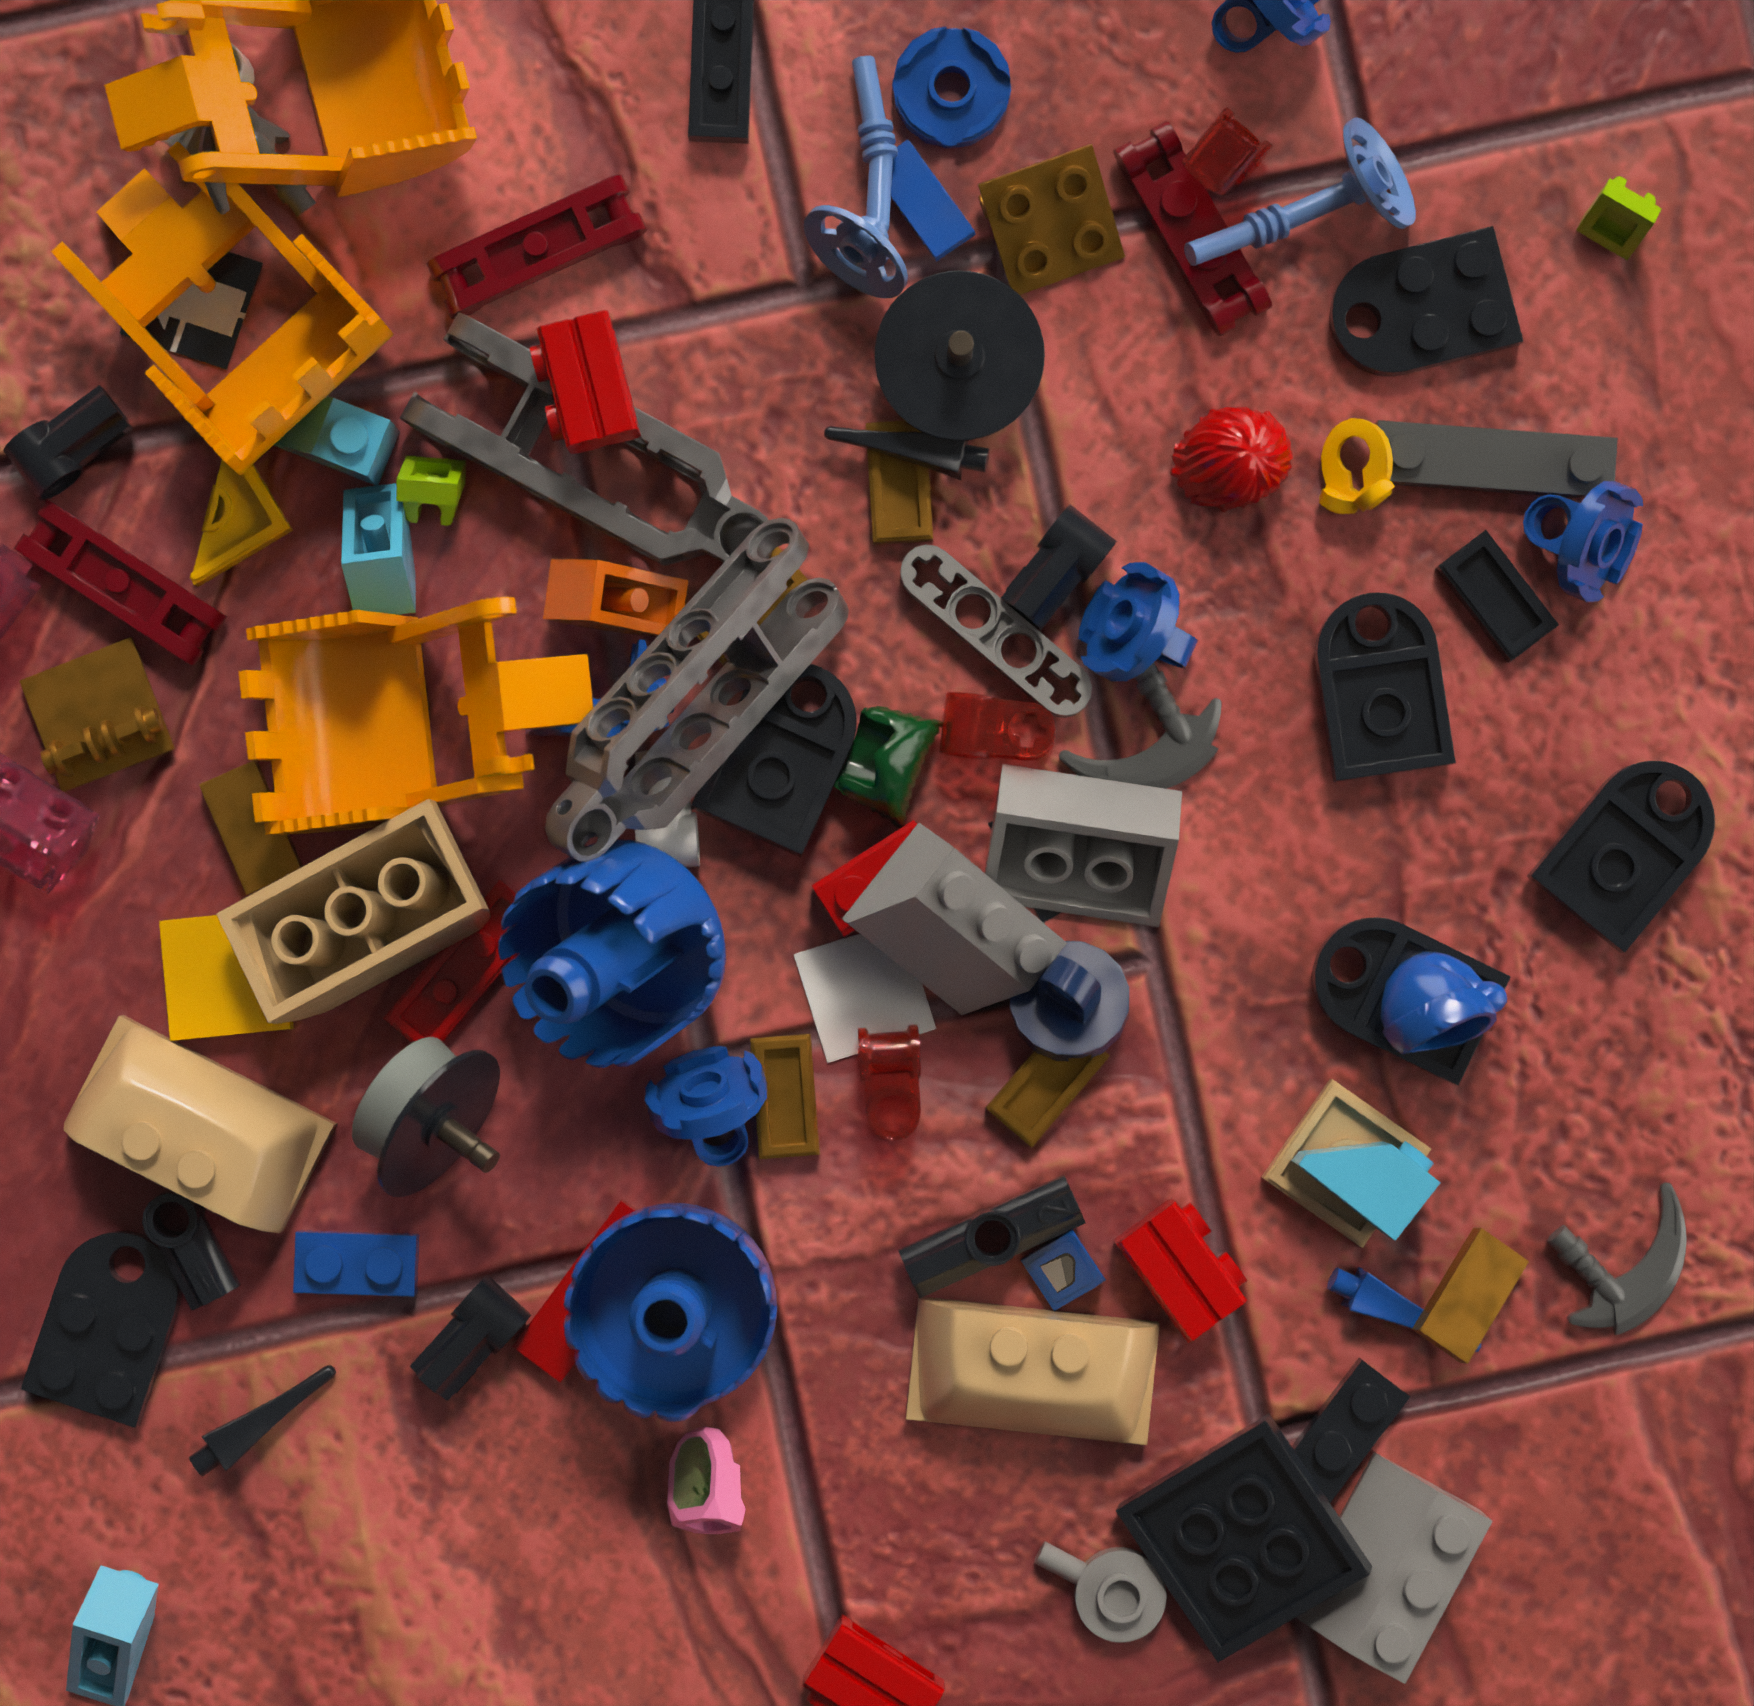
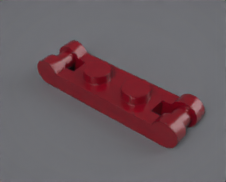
M1166 120L1150 129V137L1136 145L1129 141L1113 150V153L1122 173L1214 332L1220 337L1236 328V320L1251 312L1257 316L1270 309L1272 302L1266 288L1259 278L1255 276L1240 249L1195 266L1188 262L1184 251L1186 243L1228 227L1186 156L1175 130ZM1162 157L1170 172L1153 181L1146 170V166ZM1231 278L1239 292L1222 300L1214 287Z
M615 175L601 180L429 260L427 267L435 282L441 281L448 296L444 304L451 319L454 320L458 312L467 316L471 315L488 303L613 246L631 242L645 234L647 228L640 213H633L626 196L629 195L630 191L623 176ZM604 207L611 222L595 229L588 212ZM478 263L485 280L469 287L463 271L467 267Z
M46 498L37 512L41 519L29 536L23 533L13 549L177 657L195 666L204 652L199 647L211 629L219 630L227 616ZM61 531H64L73 538L59 557L49 549ZM177 607L192 615L179 635L165 626Z

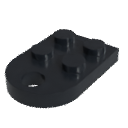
M1494 226L1365 259L1345 275L1331 301L1329 313L1330 329L1338 349L1353 365L1365 372L1378 376L1405 375L1516 347L1523 342ZM1355 307H1365L1371 310L1378 321L1376 333L1368 338H1359L1351 334L1345 323L1347 312Z
M1388 593L1362 594L1341 604L1327 617L1321 626L1316 639L1314 654L1333 782L1455 764L1438 644L1433 627L1427 617L1408 600ZM1372 607L1380 610L1385 615L1388 629L1382 639L1377 641L1366 640L1357 632L1355 619L1361 609Z
M810 664L696 793L691 809L801 858L834 787V783L850 752L856 733L855 706L843 683L824 668ZM804 681H812L820 685L826 696L823 706L812 712L798 709L791 699V691L797 684ZM750 689L744 690L739 702L746 698Z
M1644 761L1626 766L1612 774L1600 786L1527 877L1619 953H1625L1697 866L1710 847L1715 829V814L1710 796L1702 783L1693 774L1673 763ZM1665 781L1676 782L1683 788L1686 794L1685 807L1675 816L1663 813L1656 803L1657 789Z
M1373 917L1354 920L1331 933L1321 945L1312 971L1315 998L1326 1017L1343 1031L1459 1086L1483 1034L1455 1046L1422 1052L1399 1053L1383 1034L1384 1027L1381 1021L1380 1006L1386 981L1401 962L1422 952H1439L1455 957L1471 966L1483 981H1493L1504 989L1511 976L1400 922L1387 918ZM1342 947L1355 949L1363 960V969L1360 976L1348 983L1338 980L1330 968L1333 954Z
M132 1231L108 1232L89 1239L71 1253L58 1277L21 1390L134 1428L141 1424L182 1300V1291L158 1245L153 1243L148 1236ZM124 1246L136 1248L144 1257L145 1268L137 1280H126L119 1276L115 1270V1255Z

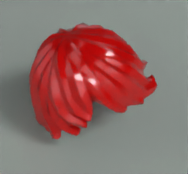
M1248 407L1211 409L1207 416L1199 417V422L1191 430L1184 432L1183 436L1185 438L1180 440V443L1174 444L1172 459L1175 467L1171 468L1170 475L1177 478L1178 487L1184 489L1185 497L1190 498L1192 504L1197 506H1216L1225 513L1236 507L1244 509L1247 505H1254L1261 498L1268 497L1271 493L1278 491L1281 482L1288 478V473L1292 469L1290 461L1293 459L1290 449L1291 441L1286 434L1285 428L1274 418L1270 411L1261 413Z

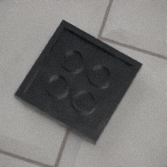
M1269 1413L1122 1501L1116 1509L1117 1514L1218 1663L1370 1575L1372 1569L1371 1563Z

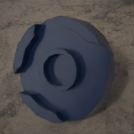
M1065 941L1067 942L1065 947L1030 991L1010 998V1012L1019 1037L1034 1052L1055 1061L1069 1062V1058H1083L1091 1055L1092 1058L1103 1054L1120 1038L1129 1018V985L1121 966L1106 951L1083 941Z

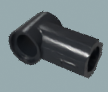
M98 385L51 421L42 420L19 432L6 444L4 453L40 501H45L46 498L51 499L73 485L82 476L84 465L107 450V448L134 428L116 402L103 387Z
M1069 504L1038 543V552L1007 587L1001 599L1031 625L1041 631L1078 583L1081 581L1084 584L1117 541Z
M166 1189L148 1203L143 1212L142 1224L148 1238L158 1245L188 1305L193 1311L224 1296L241 1284L205 1217V1207L170 1189ZM176 1202L186 1209L189 1216V1224L185 1231L173 1232L162 1224L160 1209L163 1203Z
M488 1274L450 1314L454 1318L410 1365L418 1378L430 1390L447 1401L455 1393L457 1394L486 1358L491 1353L496 1355L532 1316Z

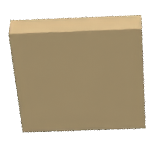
M1329 1079L1261 1177L1363 1248L1376 1230V1227L1291 1160L1298 1151L1381 1141L1390 1143L1397 1149L1406 1141L1425 1156L1429 1154L1431 1148L1339 1083Z

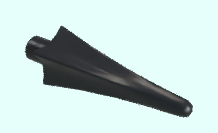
M835 426L826 427L824 431V436L828 440L887 454L958 480L962 478L963 469L986 472L990 449L968 445L969 440L954 441L940 439L923 432L871 431Z
M332 1365L324 1366L278 1397L207 1432L202 1436L207 1444L189 1456L193 1467L202 1477L220 1464L227 1472L283 1417L330 1381L336 1374L335 1367Z

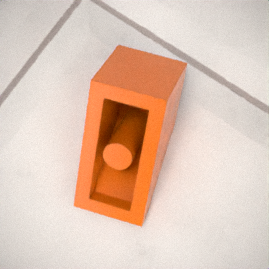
M551 559L543 619L589 629L657 637L684 608L688 580L601 560Z

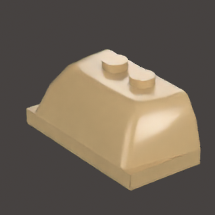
M431 799L423 801L216 914L268 1023L274 1024L298 1021L325 1013L479 931L491 918L487 904L436 801Z
M120 1015L64 1122V1131L77 1143L239 1225L265 1232L280 1233L284 1230L338 1123L176 1041H170V1038L125 1015Z
M918 1296L906 1419L1147 1445L1160 1324L1157 1321L932 1297L919 1298Z

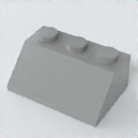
M1002 764L985 874L1024 907L1159 927L1179 842L1182 791Z
M920 823L915 826L842 918L961 1015L1030 991L1067 944V942L957 849Z
M1374 1452L1339 1516L1371 1563L1370 1575L1296 1618L1349 1654L1406 1684L1493 1521L1480 1509Z

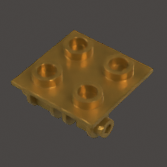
M1092 144L978 184L981 194L978 196L984 217L989 219L1009 287L1019 295L1125 258Z
M133 637L19 680L46 749L40 752L42 762L49 774L55 773L63 793L175 749Z

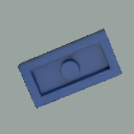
M299 1230L295 1232L293 1293L414 1297L418 1292L420 1234Z

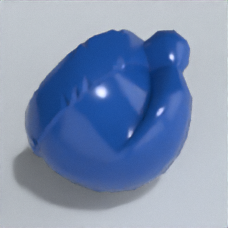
M1422 952L1401 962L1386 981L1380 1006L1381 1021L1384 1027L1383 1034L1392 1047L1401 1054L1446 1048L1465 1043L1479 1037L1493 1026L1497 1019L1496 1012L1501 1011L1508 1002L1506 991L1502 986L1493 981H1483L1471 966L1455 957L1439 952Z

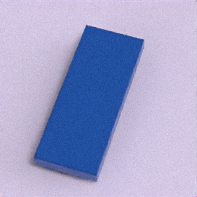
M908 139L897 146L898 156L893 159L891 200L937 262L974 237L976 233Z

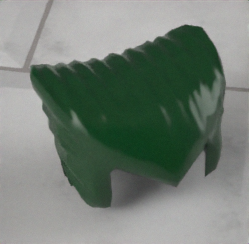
M883 706L864 707L860 714L855 739L846 762L834 783V787L839 789L851 801L869 807L872 812L879 813L882 818L889 819L895 827L902 828L905 826L903 822L907 819L906 810L909 808L912 789L916 785L915 780L920 775L921 765L925 761L924 757L929 752V746L934 743V737L940 733L939 728L943 727V722L936 719H925L919 715L914 716L911 713L904 714L899 710H891Z

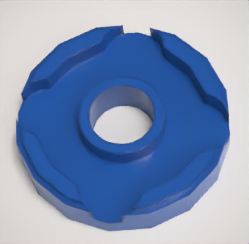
M964 27L962 29L933 28L912 40L898 58L892 83L895 109L906 128L927 144L947 149L971 146L992 134L1006 114L1011 95L1008 63L997 45L976 30ZM945 73H958L966 79L969 91L964 98L950 102L942 99L936 93L935 82Z

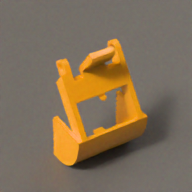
M169 0L156 4L159 15H152L150 13L140 14L143 29L148 33L186 35L192 56L180 55L104 85L121 150L127 152L140 151L144 146H152L157 141L168 140L170 136L196 126L211 128L217 152H204L182 159L179 162L182 179L186 182L334 186L337 197H342L396 184L438 169L468 152L477 139L474 126L469 127L463 106V101L470 89L463 62L452 64L447 45L454 31L448 3L437 5L436 0ZM226 24L294 30L326 156L259 153L247 107L248 104L250 106L255 104L257 90L251 83L240 81Z
M178 141L167 150L178 164L182 159L191 156ZM144 168L96 212L120 241L133 253L101 282L63 241L51 252L173 381L171 382L155 365H152L145 372L149 379L225 463L241 475L394 334L303 234H300L292 243L238 183H226V194L230 210L225 214L219 213L214 206L205 182H195L202 191L181 208ZM257 227L317 294L206 394L145 327L193 283L204 293L212 292L215 289L216 282L207 271L250 231Z
M514 597L477 600L420 619L413 616L351 610L246 628L247 641L258 642L261 671H238L241 699L265 701L268 731L245 732L248 760L271 761L275 791L252 793L255 823H264L266 835L308 834L373 828L427 799L434 800L438 807L524 789L522 773L534 770L533 754L509 758L506 753L504 733L515 730L578 725L594 708L588 654L496 662L492 622L517 614ZM458 633L465 696L458 700V711L460 715L468 716L475 778L437 787L421 644Z

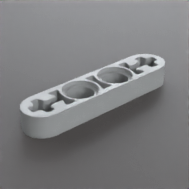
M922 545L915 547L907 553L901 565L900 578L904 589L913 599L1046 712L1055 717L1067 718L1078 714L1086 707L1091 698L1092 685L1090 677L1080 665L943 549L934 545ZM933 558L939 561L941 566L939 567L938 575L950 587L955 576H958L966 583L952 593L945 609H941L934 603V601L943 596V592L934 584L928 582L922 588L914 584L913 581L917 576V572L912 565L917 560L924 564H928ZM966 596H979L989 605L991 611L990 618L980 628H966L957 620L955 614L956 606ZM1011 635H1025L1034 643L1036 648L1035 659L1028 666L1015 668L1008 665L1003 659L1001 647L1004 640ZM1046 654H1050L1057 660V663L1048 669L1055 677L1063 681L1071 675L1077 679L1078 683L1074 691L1080 698L1075 704L1069 700H1064L1059 705L1053 703L1050 697L1054 692V688L1043 677L1040 678L1037 687H1033L1025 680L1039 670Z

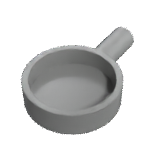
M1046 1541L1040 1547L1034 1563L1075 1584L1074 1598L1079 1616L1086 1627L1095 1635L1111 1642H1130L1147 1635L1159 1623L1166 1606V1588L1164 1582L1143 1553L1126 1547H1111L1097 1552L1084 1562Z

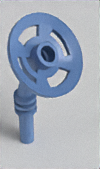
M860 56L852 61V68L862 124L857 129L858 135L861 137L860 147L864 150L862 152V159L865 163L869 164L866 216L859 217L854 213L835 206H817L805 217L804 232L809 245L817 257L841 280L868 295L878 298H893L904 290L908 282L906 266L895 247L889 241L887 233L890 222L893 159L898 156V150L894 145L896 139L892 133L893 122L885 117L875 58L873 56ZM834 216L841 220L836 229L825 228L826 217ZM890 259L895 264L896 273L894 276L887 277L884 265Z
M1355 117L1346 122L1343 128L1344 150L1350 170L1343 173V181L1284 207L1275 203L1268 206L1267 209L1262 208L1255 213L1246 214L1243 217L1242 223L1186 243L1184 246L1185 255L1188 262L1195 266L1249 245L1258 249L1265 246V243L1271 244L1276 242L1277 239L1287 238L1290 230L1353 202L1358 205L1368 202L1385 220L1397 228L1405 229L1412 225L1416 218L1413 195L1405 174L1387 143L1368 122ZM1351 139L1356 140V141L1359 142L1362 146H1360V145H1355V146H1353Z

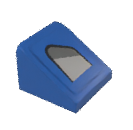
M1073 1229L1052 1238L1021 1259V1262L1054 1311L1106 1281Z

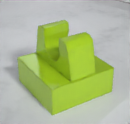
M1617 176L1614 179L1609 178L1584 214L1576 231L1628 260L1654 225L1662 208L1655 205V196L1647 192L1643 198L1625 187L1627 179Z
M406 455L397 477L396 501L403 502L408 522H418L422 510L421 504L424 503L435 504L439 507L441 511V525L448 526L452 523L466 483V460Z

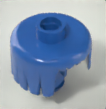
M617 839L603 855L588 862L578 861L569 856L521 888L514 897V902L506 909L501 921L502 929H508L498 941L500 959L504 960L518 953L501 969L503 981L507 987H513L526 982L512 998V1003L517 1013L523 1019H531L536 1015L541 1018L533 1030L536 1037L546 1044L559 1041L570 1035L560 1046V1054L572 1061L591 1054L586 1059V1063L592 1067L606 1068L612 1064L618 1067H628L645 1057L700 1017L715 999L723 981L726 965L725 938L720 918L711 898L697 878L678 860L656 847L639 841ZM596 843L590 844V845L585 846V847L593 846V845L596 844Z
M664 1203L644 1207L625 1215L611 1224L591 1243L590 1247L577 1262L571 1275L573 1281L565 1294L564 1308L568 1311L564 1321L567 1346L575 1350V1364L582 1377L587 1381L597 1379L595 1389L598 1395L606 1402L617 1404L623 1400L624 1409L629 1414L640 1418H650L657 1413L659 1419L667 1422L686 1420L702 1406L717 1401L740 1387L757 1369L770 1346L777 1319V1294L774 1278L769 1264L756 1242L745 1230L726 1216L705 1207L686 1203Z

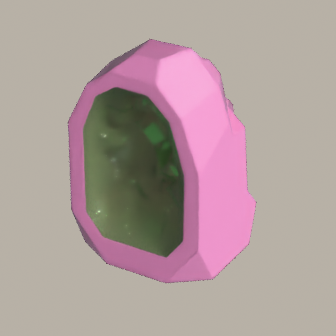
M711 1427L694 1429L686 1433L676 1445L669 1462L667 1498L672 1526L701 1534H723L737 1532L741 1529L746 1509L741 1499L740 1465L734 1462L732 1446L720 1429Z

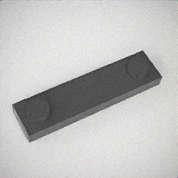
M1378 420L1375 423L1384 431L1392 449L1393 469L1390 481L1394 485L1539 496L1552 494L1566 498L1584 499L1591 489L1603 481H1615L1618 438L1382 420Z

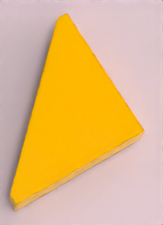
M223 459L221 460L216 484H213L201 530L203 534L192 573H190V579L195 586L199 587L293 531L254 464L239 475Z

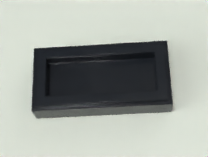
M1487 530L1483 531L1435 568L1507 663L1513 661L1559 625Z

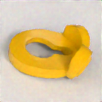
M1350 418L1340 422L1331 430L1325 440L1321 454V468L1326 486L1321 490L1319 503L1327 510L1337 514H1353L1359 509L1362 512L1372 510L1390 496L1392 489L1395 487L1390 481L1393 469V456L1387 436L1376 424L1357 418ZM1352 437L1363 439L1368 444L1370 450L1369 461L1362 469L1364 487L1360 491L1353 488L1352 473L1343 466L1340 459V450L1343 444Z

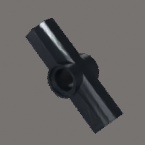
M1061 1175L993 1207L979 1209L969 1218L898 1249V1252L919 1298H922L988 1267L1005 1264L1015 1255L1077 1228L1086 1222L1065 1176ZM995 1220L1000 1221L1008 1228V1242L997 1252H985L976 1245L974 1240L975 1232L985 1221Z

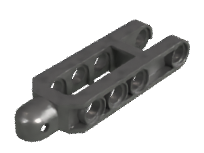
M459 312L443 340L464 355L526 388L501 436H498L460 414H457L455 417L422 398L415 391L400 416L403 422L424 435L663 566L702 556L706 553L724 563L753 530L769 521L759 510L732 496L720 453L636 407L634 409L641 437L625 441V443L698 483L702 498L685 529L682 531L673 532L670 530L667 533L633 514L628 506L618 501L614 504L583 487L576 481L575 477L566 472H563L561 475L529 457V453L547 423L544 406L555 404L550 381L538 382L530 349ZM772 551L766 556L765 559H768V558H769V556L771 555Z
M786 518L772 519L753 530L571 732L566 775L572 783L554 802L547 814L545 824L548 839L558 850L578 861L588 862L603 855L626 829L650 830L666 828L841 630L847 621L849 609L835 584L825 578H814L804 581L785 596L760 626L756 623L788 588L785 583L807 557L809 543L797 524L792 520ZM789 543L787 548L780 554L765 559L773 549ZM820 603H827L824 610L818 615L804 618V615L812 607ZM708 631L709 634L704 640L687 648L688 643L694 637ZM723 654L728 662L623 779L624 771L628 767L625 762L656 728L661 730L668 722L666 716L696 683L701 685L707 679V670ZM670 675L668 681L660 688L647 693L650 685L656 680ZM744 689H750L746 698L741 702L726 706L729 699L736 693ZM630 720L627 727L620 733L606 738L609 731L617 724ZM705 733H711L707 742L701 747L688 750L690 743L697 737ZM672 777L665 789L656 794L648 795L651 787L658 781ZM598 837L596 844L584 847L589 839Z

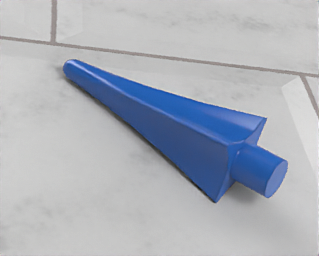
M1337 1267L1332 1272L1327 1283L1328 1290L1344 1297L1341 1306L1348 1307L1349 1311L1389 1321L1411 1329L1424 1310L1360 1267L1357 1268L1355 1275ZM1481 1343L1479 1344L1475 1352H1478L1480 1350Z

